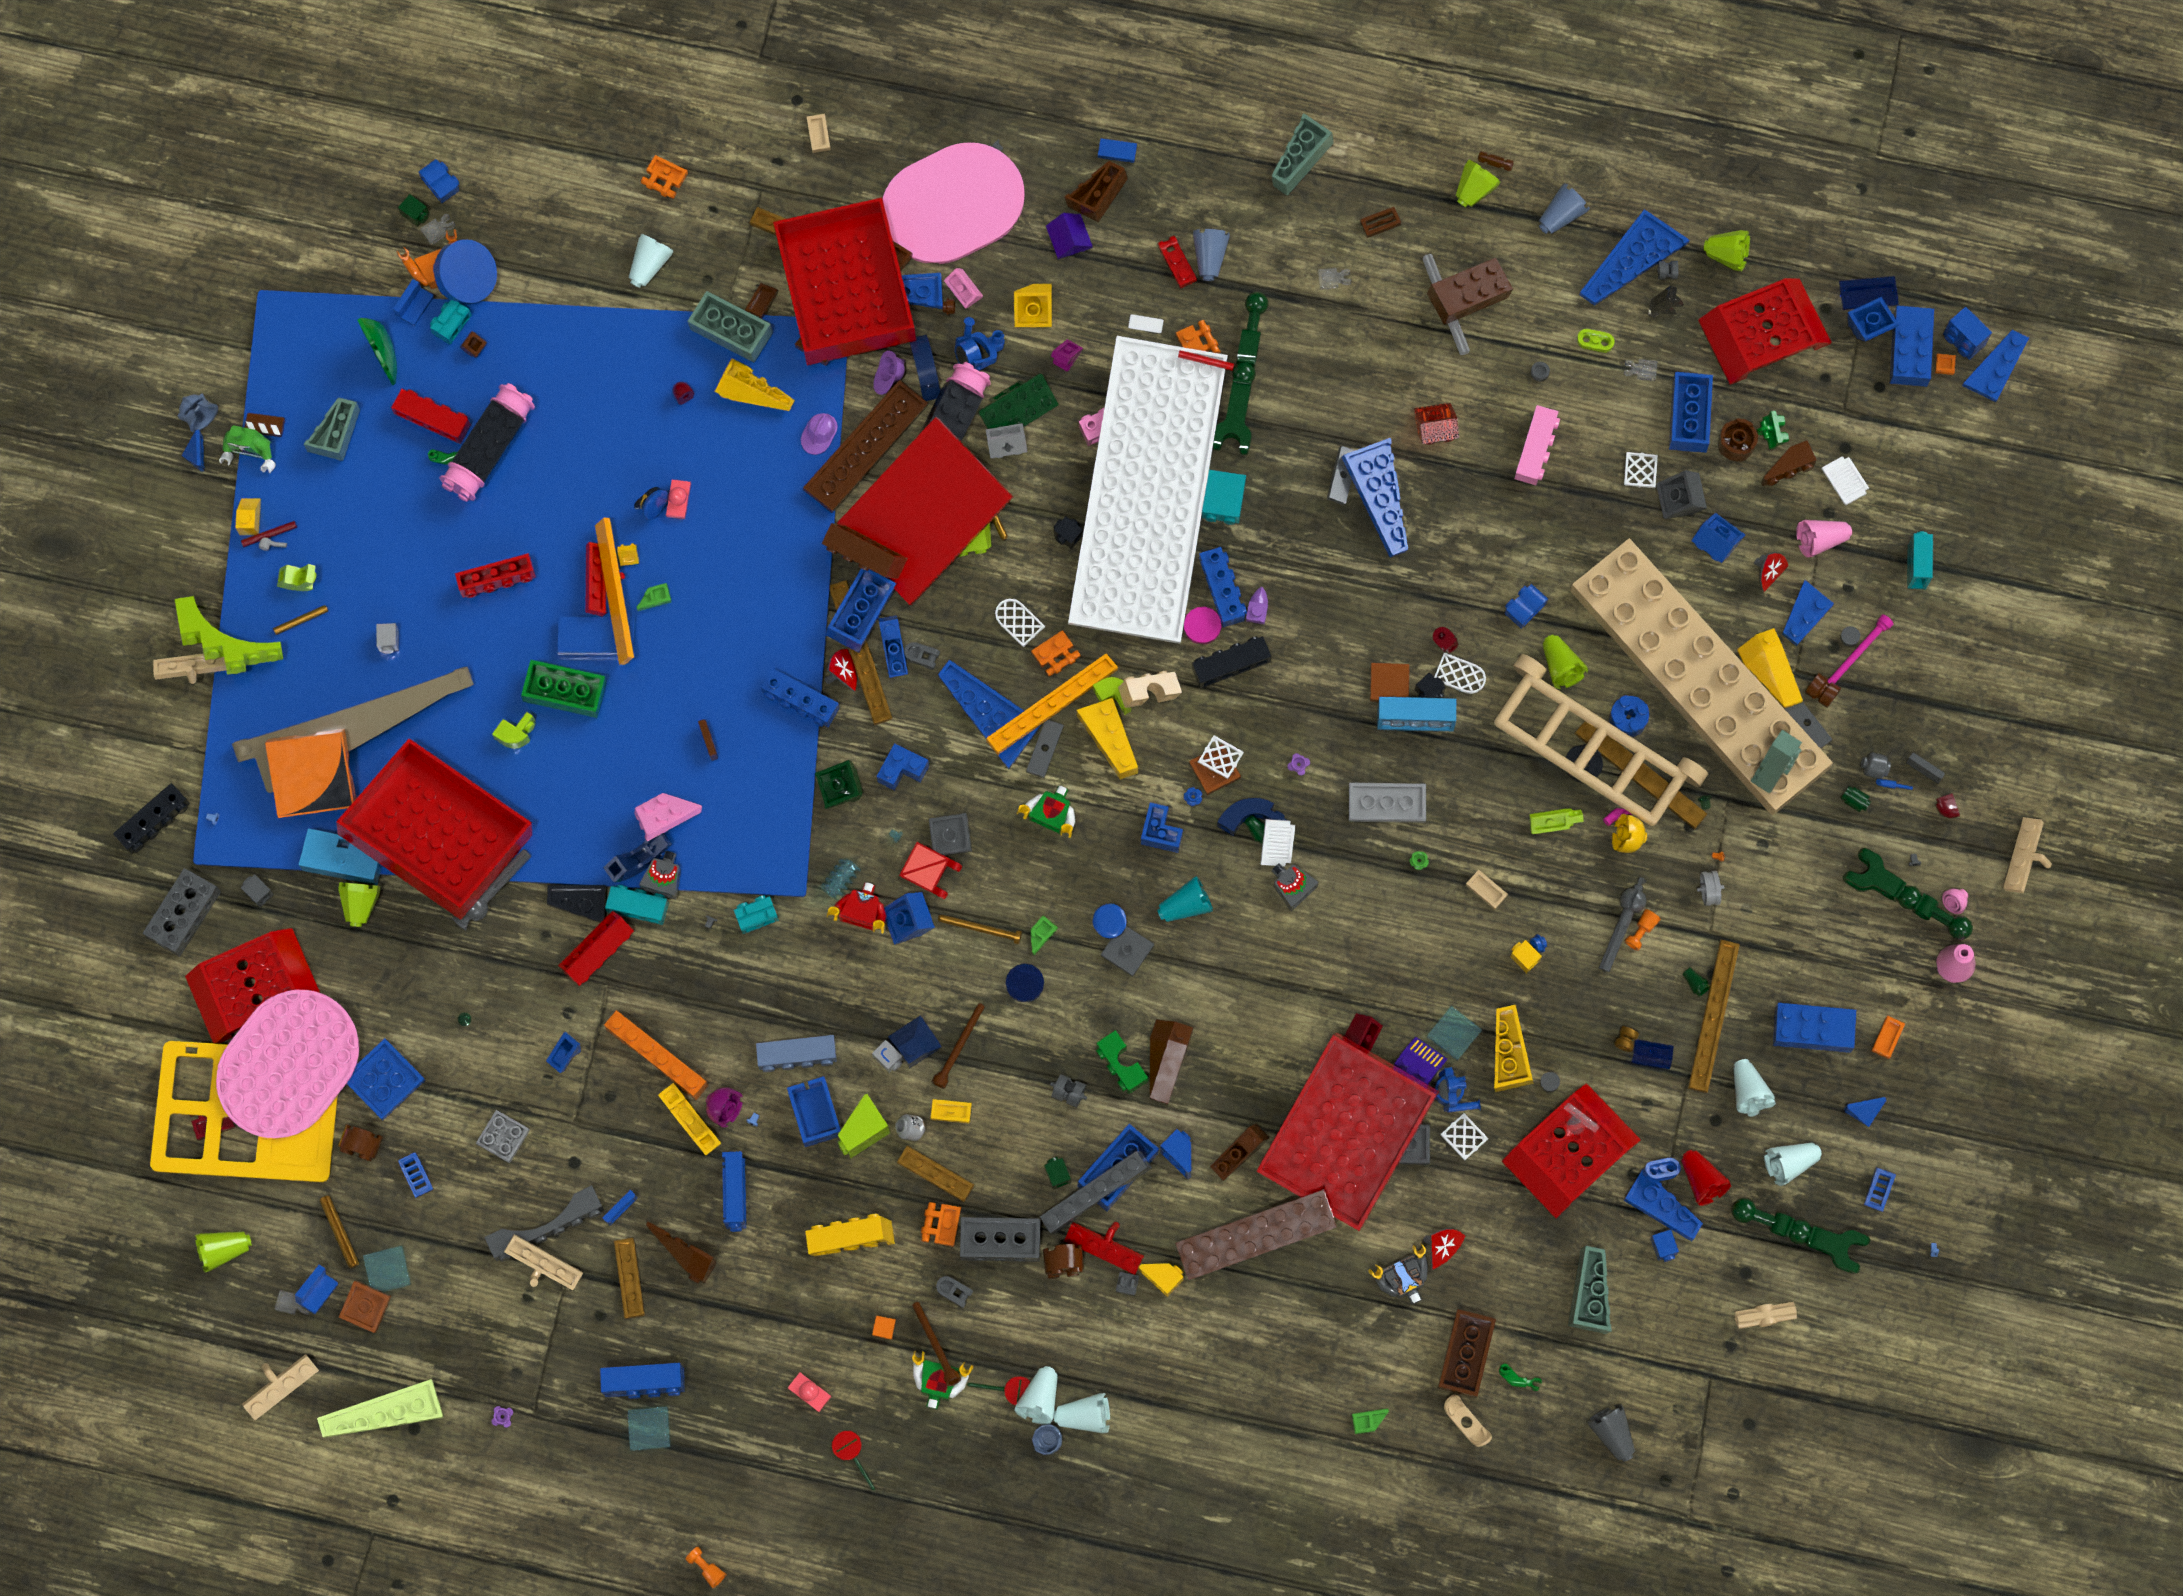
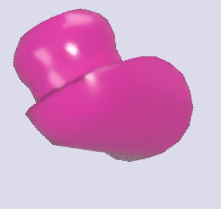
M1616 808L1603 818V821L1607 826H1610L1617 821L1620 815L1633 816V814L1625 809Z

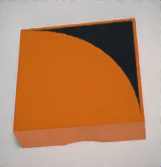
M345 728L317 732L307 736L294 735L272 738L265 742L278 818L346 809L356 800L353 777L349 769V752Z

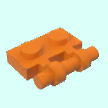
M655 155L646 170L651 177L650 179L643 177L641 183L650 190L654 189L660 192L664 197L668 196L674 199L676 192L671 190L672 186L680 188L688 171ZM658 179H661V180L665 181L666 183H665V185L663 186V185H660V184L656 183V181H657Z
M1204 320L1198 322L1200 329L1197 331L1191 325L1176 332V337L1184 348L1206 352L1212 350L1213 353H1220L1219 344L1213 338L1212 330L1209 325H1206ZM1203 336L1207 341V344L1203 345L1200 340V338Z
M1063 630L1031 650V653L1042 668L1047 664L1050 665V668L1045 670L1049 677L1054 673L1058 674L1061 672V669L1068 664L1072 665L1081 656L1077 650L1073 653L1069 652L1073 648V644ZM1061 655H1063V656L1065 657L1064 659H1062L1061 661H1059V662H1057V663L1054 661L1056 658H1058V657L1061 656Z
M928 1202V1207L924 1213L926 1217L924 1227L921 1228V1241L928 1243L930 1235H934L935 1244L954 1247L961 1207L942 1204L941 1210L935 1211L936 1203ZM933 1218L939 1219L937 1229L932 1228Z

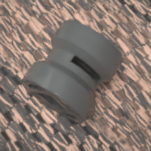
M1658 261V279L1663 280L1668 277L1678 279V261H1671L1670 263Z

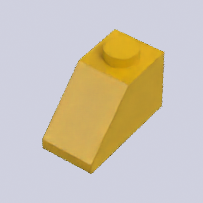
M241 498L236 511L235 526L239 535L259 534L260 498Z
M1169 1263L1141 1264L1138 1267V1270L1167 1297L1184 1278L1182 1270L1176 1265L1172 1267Z

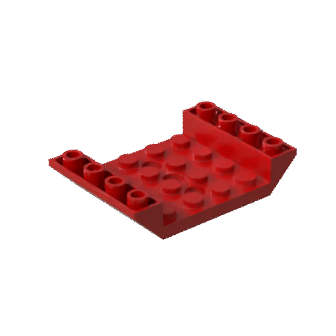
M1785 278L1718 305L1698 319L1729 385L1746 379L1748 373L1811 347L1815 351L1832 343L1800 278ZM1762 306L1764 308V312L1757 313L1754 310V307ZM1769 322L1771 323L1772 328L1765 329L1763 328L1762 323ZM1777 338L1780 344L1775 346L1771 344L1770 339Z
M292 928L271 931L199 963L185 976L213 1044H219L233 1038L231 1033L240 1030L252 1013L263 1002L277 994L290 990H309L320 993ZM241 961H247L248 963L245 970L238 969V964ZM249 978H254V986L250 988L246 987V980ZM256 995H261L263 998L262 1002L258 1005L253 1004V998Z
M1586 1083L1517 1144L1502 1160V1163L1557 1219L1570 1207L1572 1202L1624 1154H1627L1635 1147L1641 1139ZM1557 1128L1563 1129L1565 1136L1563 1138L1555 1137L1554 1130ZM1576 1143L1579 1148L1578 1151L1575 1153L1570 1152L1567 1147L1568 1144ZM1583 1157H1589L1592 1160L1590 1167L1582 1165L1581 1159Z

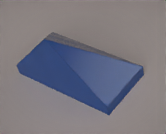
M195 430L182 457L199 471L203 472L205 471L203 435L200 430Z
M1882 1097L1847 1104L1844 1110L1847 1114L1869 1127L1886 1102V1098Z

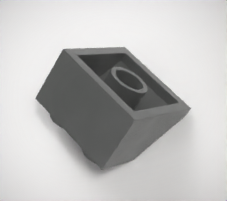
M1685 470L1656 483L1664 519L1693 515L1707 508L1700 474L1697 472Z

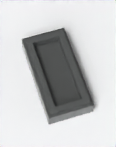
M1912 753L1906 764L1937 784L1945 775L1943 771L1915 753Z

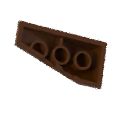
M1156 1020L1150 1036V1099L1169 1104L1193 1034V1027L1175 1021Z
M647 1222V1228L686 1273L690 1275L688 1278L697 1284L699 1282L705 1284L717 1264L715 1259L693 1245L688 1247V1244L678 1237L673 1238L667 1231Z

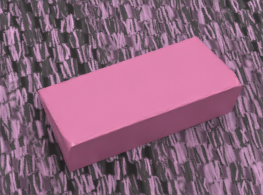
M956 268L944 280L965 309L983 297L963 269Z

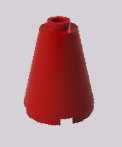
M1693 1150L1683 1154L1681 1162L1694 1198L1699 1206L1711 1204L1714 1202L1712 1198L1716 1196L1721 1198L1731 1188L1730 1181L1703 1155Z

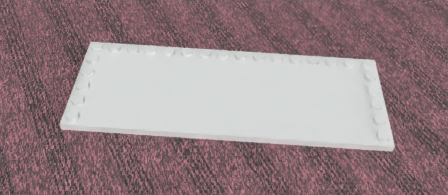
M1121 336L1116 337L1068 620L1069 625L1180 644L1225 369L1179 358L1178 354L1179 350L1226 362L1228 355Z

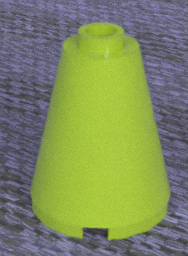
M1550 635L1544 639L1542 646L1554 687L1561 689L1560 686L1565 685L1568 688L1580 682L1585 677L1584 672L1588 673L1586 664L1559 636Z
M244 1232L202 1233L195 1235L200 1261H203L204 1264L202 1266L204 1273L249 1251V1246H252L249 1234L245 1235Z

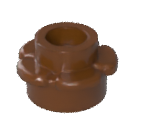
M949 297L946 301H943V313H947L948 316L955 314V300L949 299Z

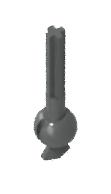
M523 849L499 874L461 920L457 917L452 918L454 922L466 931L470 920L479 921L483 919L488 913L487 903L532 856Z
M1637 877L1638 883L1633 888L1623 891L1619 901L1623 911L1600 963L1599 969L1602 971L1610 972L1634 913H1639L1646 906V895L1642 892L1643 884L1647 881L1644 878Z

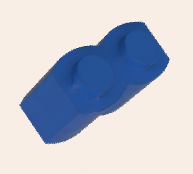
M435 159L418 171V173L435 197L443 203L460 191L458 187L460 183L454 175L450 176L447 173L449 170L443 162L440 163Z
M1532 584L1528 587L1524 586L1518 593L1519 597L1515 600L1511 599L1505 606L1507 608L1505 615L1521 629L1548 601V598Z

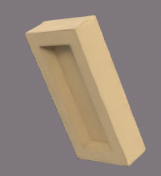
M825 114L808 116L807 122L812 153L831 150Z
M1480 870L1466 883L1470 890L1494 910L1508 896L1504 890Z

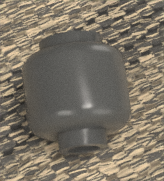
M1870 752L1867 757L1862 758L1860 767L1863 768L1864 775L1875 779H1882L1888 775L1891 762L1888 761V757L1885 755Z

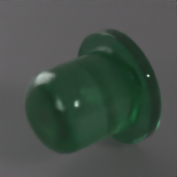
M1704 795L1698 798L1702 809L1707 810L1711 807V796Z
M461 1013L458 1016L460 1025L468 1026L471 1023L470 1014Z

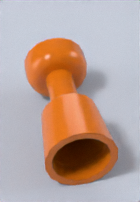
M1645 909L1637 923L1639 929L1634 936H1628L1624 942L1630 948L1639 951L1642 946L1641 938L1645 932L1650 933L1661 920L1660 917L1654 912Z
M696 1547L687 1555L685 1560L690 1564L695 1562L703 1570L702 1576L712 1588H715L727 1574L713 1563L709 1565L701 1557L702 1550Z

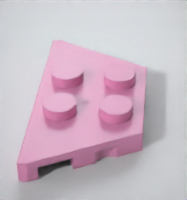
M662 793L637 806L634 814L639 821L640 828L644 829L645 839L649 841L701 813L702 806Z

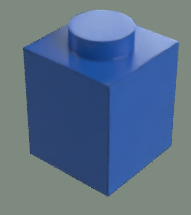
M1667 1230L1652 1235L1650 1240L1657 1260L1668 1262L1675 1259V1255L1679 1251L1672 1231Z

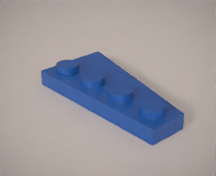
M2012 330L1962 386L1996 402L2029 337Z

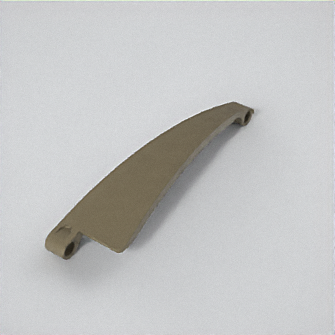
M468 666L462 667L443 676L343 710L257 737L239 740L232 743V747L238 762L256 758L266 791L271 793L273 792L265 745L268 739L294 735L307 736L317 732L345 728L349 752L444 696L470 687L474 683Z

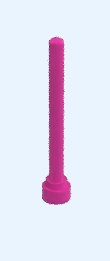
M1882 614L1877 619L1874 630L1828 679V683H1836L1877 636L1894 625L1888 616Z

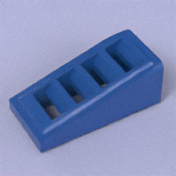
M416 1152L398 1160L415 1198L433 1190ZM413 1161L416 1162L415 1164H413V1165H411V1166H409V1167H407V1168H406V1166H405V1165H407V1164H409V1163H411V1162H413ZM419 1168V1171L409 1175L408 1172ZM421 1175L423 1176V1178L415 1182L412 1181V1179L417 1178ZM426 1182V1186L416 1190V1186Z
M1876 1167L1864 1205L1883 1212L1896 1174ZM1879 1175L1887 1177L1888 1181L1879 1179ZM1878 1182L1880 1184L1886 1185V1188L1883 1189L1875 1185ZM1876 1190L1884 1193L1883 1197L1873 1194V1191ZM1871 1197L1881 1200V1204L1870 1201Z

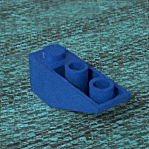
M897 615L879 618L889 678L907 675L908 671Z

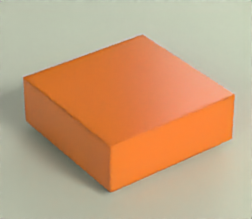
M1937 353L1935 373L1954 375L1956 355Z
M876 1316L872 1336L892 1340L896 1319Z

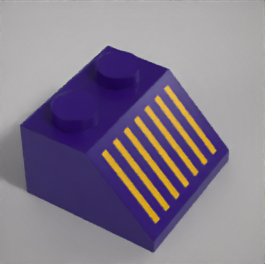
M1415 1037L1404 1049L1394 1065L1429 1085L1443 1067L1447 1058Z

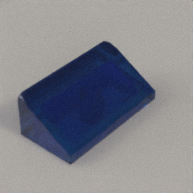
M1637 1039L1634 1042L1632 1063L1670 1069L1674 1046Z

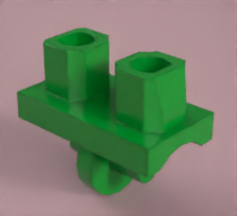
M1770 411L1769 415L1762 418L1763 421H1761V427L1757 429V434L1764 436V440L1768 442L1769 449H1775L1779 445L1787 443L1789 436L1787 432L1780 431V428L1785 425L1784 416L1777 415L1776 411Z

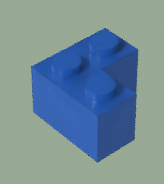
M894 743L877 774V781L894 791L903 774L921 783L929 768V761Z
M1150 802L1141 836V845L1178 853L1183 829L1166 825L1169 811L1168 806Z

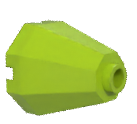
M1468 160L1464 166L1456 192L1457 202L1465 208L1467 205L1470 207L1474 206L1495 190L1500 184V180L1487 170L1482 169L1477 163Z
M1739 230L1710 236L1708 240H1705L1704 251H1706L1708 257L1733 270L1742 271L1747 262L1743 261V259L1748 257L1749 231Z
M339 882V894L345 920L350 922V926L362 927V923H367L380 895L381 886Z

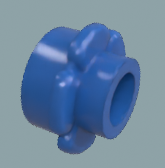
M1193 787L1189 788L1184 793V800L1190 806L1198 805L1202 801V792Z
M1536 934L1534 938L1530 939V945L1537 952L1543 953L1545 951L1547 942L1543 936L1541 937Z

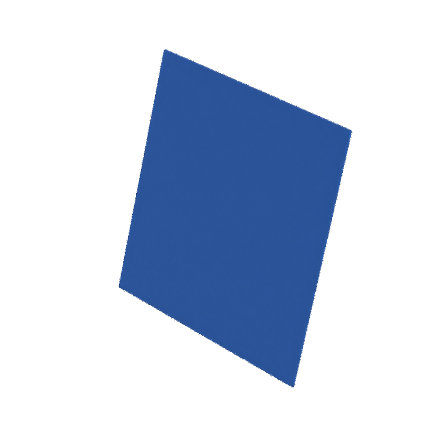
M260 290L257 295L243 427H245L247 413L284 417L285 424L282 437L263 435L271 442L272 458L270 460L276 465L271 473H269L268 469L265 472L261 471V466L265 462L264 459L239 454L219 631L235 639L248 642H281L283 659L274 662L258 663L256 665H246V672L227 675L226 670L214 673L193 857L194 864L303 871L299 866V861L307 830L313 829L338 834L336 822L348 809L278 818L274 792L268 793L266 791L256 758L238 762L232 743L343 710L468 666L474 685L444 696L349 751V769L353 777L356 799L408 739H411L532 822L531 838L515 855L516 857L524 849L532 857L508 882L605 885L606 887L623 885L628 888L641 889L639 885L647 869L627 880L614 883L603 867L615 856L629 853L646 841L644 829L640 828L639 821L634 814L635 808L665 793L702 806L701 813L664 832L672 844L665 851L676 854L674 864L679 865L681 868L678 891L805 897L807 892L819 726L813 722V719L799 716L796 710L784 708L779 704V701L775 699L772 701L764 697L761 686L773 668L822 694L832 552L826 550L827 546L823 545L822 541L830 524L835 523L836 509L831 513L807 494L803 487L841 445L847 357L830 360L826 366L821 363L807 365L804 352L795 347L800 334L796 317L765 315L762 320L771 324L773 333L753 363L691 331L687 322L693 313L691 311L479 301L463 305L470 310L472 316L451 345L433 335L430 329L432 319L441 314L442 306L445 302L449 303V299H432L416 325L413 326L397 317L393 311L400 297ZM357 319H372L380 322L386 328L395 350L397 362L396 384L392 385L363 334ZM471 331L487 342L477 357L468 355L460 348ZM731 358L750 367L753 370L752 374L759 379L760 377L767 380L766 383L770 387H777L795 401L790 411L723 398L716 393L715 390ZM680 381L686 382L695 394L694 398L682 405L677 403L672 394L673 386ZM510 383L517 388L518 392L532 397V403L535 405V408L526 415L527 421L518 430L485 481L484 487H480L476 492V499L465 502L454 491L449 492L442 487L443 483L439 477L445 475L449 466L430 461L428 452L432 449L447 454L454 451L458 452L490 404V399L496 397L500 391L499 386ZM400 390H413L419 397H428L439 406L441 404L446 405L452 412L465 414L471 426L461 444L395 415L391 407ZM338 397L355 401L360 408L343 461L307 452L303 445L315 432L314 429L324 420L326 413ZM825 413L835 418L838 429L830 446L821 454H809L801 445L802 433L809 420L817 414ZM672 480L691 482L685 519L666 517L668 502L662 512L653 520L645 519L643 510L634 508L635 502L653 487H659L669 495ZM241 498L261 499L259 533L295 521L297 528L268 538L274 542L287 543L286 548L270 546L268 551H264L259 548L260 542L243 547L241 540L254 535H239L235 528L236 511ZM603 518H610L619 573L622 572L625 575L621 585L627 617H635L634 658L625 665H619L618 655H558L559 616H598L585 612L586 544L588 542L598 544L595 525ZM634 543L637 546L639 564L620 566L617 547H620L622 544L628 546ZM529 553L536 578H533L530 582H518L509 588L500 587L491 593H478L473 598L462 597L455 573ZM307 564L315 565L316 580L313 583L312 590L295 591L277 587L279 569L281 567L291 565L302 568ZM667 583L671 603L641 611L637 610V605L641 602L649 587ZM606 592V614L604 616L611 617ZM326 605L328 612L280 634H275L274 627ZM396 623L399 629V651H394L391 654L380 652L377 648L376 624ZM530 660L605 676L606 686L598 717L594 718L523 702L521 694ZM526 712L534 717L535 726L530 733H526L529 736L530 742L521 748H508L496 741L492 735L503 719L516 727ZM703 719L707 722L718 755V759L711 761L698 721ZM218 813L220 816L216 825H213L212 821L206 819L207 814L215 815ZM343 843L340 847L348 849L349 845H345L348 843ZM665 851L662 853L663 856L660 858V860H663ZM382 866L380 875L397 876Z

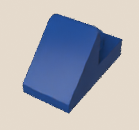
M564 1032L546 1062L559 1073H562L572 1058L581 1052L580 1043L567 1032Z

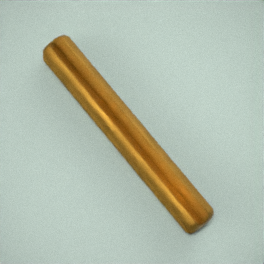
M328 1195L322 1197L320 1203L349 1268H354L359 1265V1262L333 1202Z

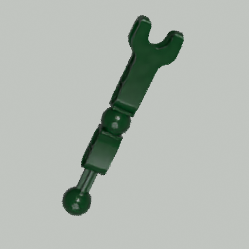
M1260 292L1249 294L1245 300V307L1249 312L1247 328L1242 329L1236 366L1232 371L1233 383L1226 419L1216 426L1213 450L1219 451L1227 438H1234L1240 443L1241 455L1247 456L1249 452L1251 431L1245 425L1251 384L1256 376L1255 364L1261 332L1257 331L1260 315L1268 308V299Z

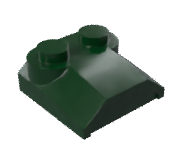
M847 760L815 773L825 809L849 801L855 802L862 797L861 783L852 761Z

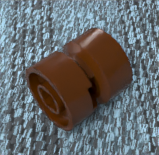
M1818 673L1805 693L1813 699L1818 698V702L1828 708L1841 690V687L1834 682L1828 683V678Z

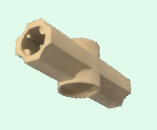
M1794 1302L1777 1305L1764 1304L1756 1306L1754 1309L1735 1312V1322L1738 1329L1754 1326L1767 1327L1775 1325L1777 1322L1797 1319Z

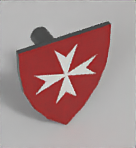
M1772 552L1761 555L1760 559L1757 558L1754 564L1761 568L1760 585L1762 591L1765 592L1789 566L1785 556Z
M841 649L830 658L827 669L830 675L825 677V682L830 684L838 679L855 692L857 682L856 669L848 649Z
M1452 1228L1442 1229L1423 1238V1241L1430 1245L1432 1270L1447 1262L1457 1252L1466 1237L1463 1233Z

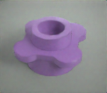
M1294 754L1291 763L1288 764V769L1302 776L1305 774L1306 767L1310 765V760L1299 754Z
M500 1406L495 1407L492 1424L494 1426L503 1425L505 1428L510 1427L513 1410L511 1408L504 1409Z

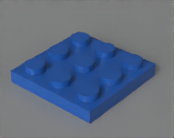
M384 1038L356 1065L355 1071L347 1085L383 1121L425 1079Z

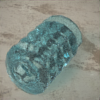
M846 858L838 860L840 866H834L836 872L830 871L829 875L831 878H825L827 884L822 883L820 885L827 895L837 901L836 895L843 897L840 890H848L845 883L852 884L849 878L857 877L854 871L861 872V869L856 864Z

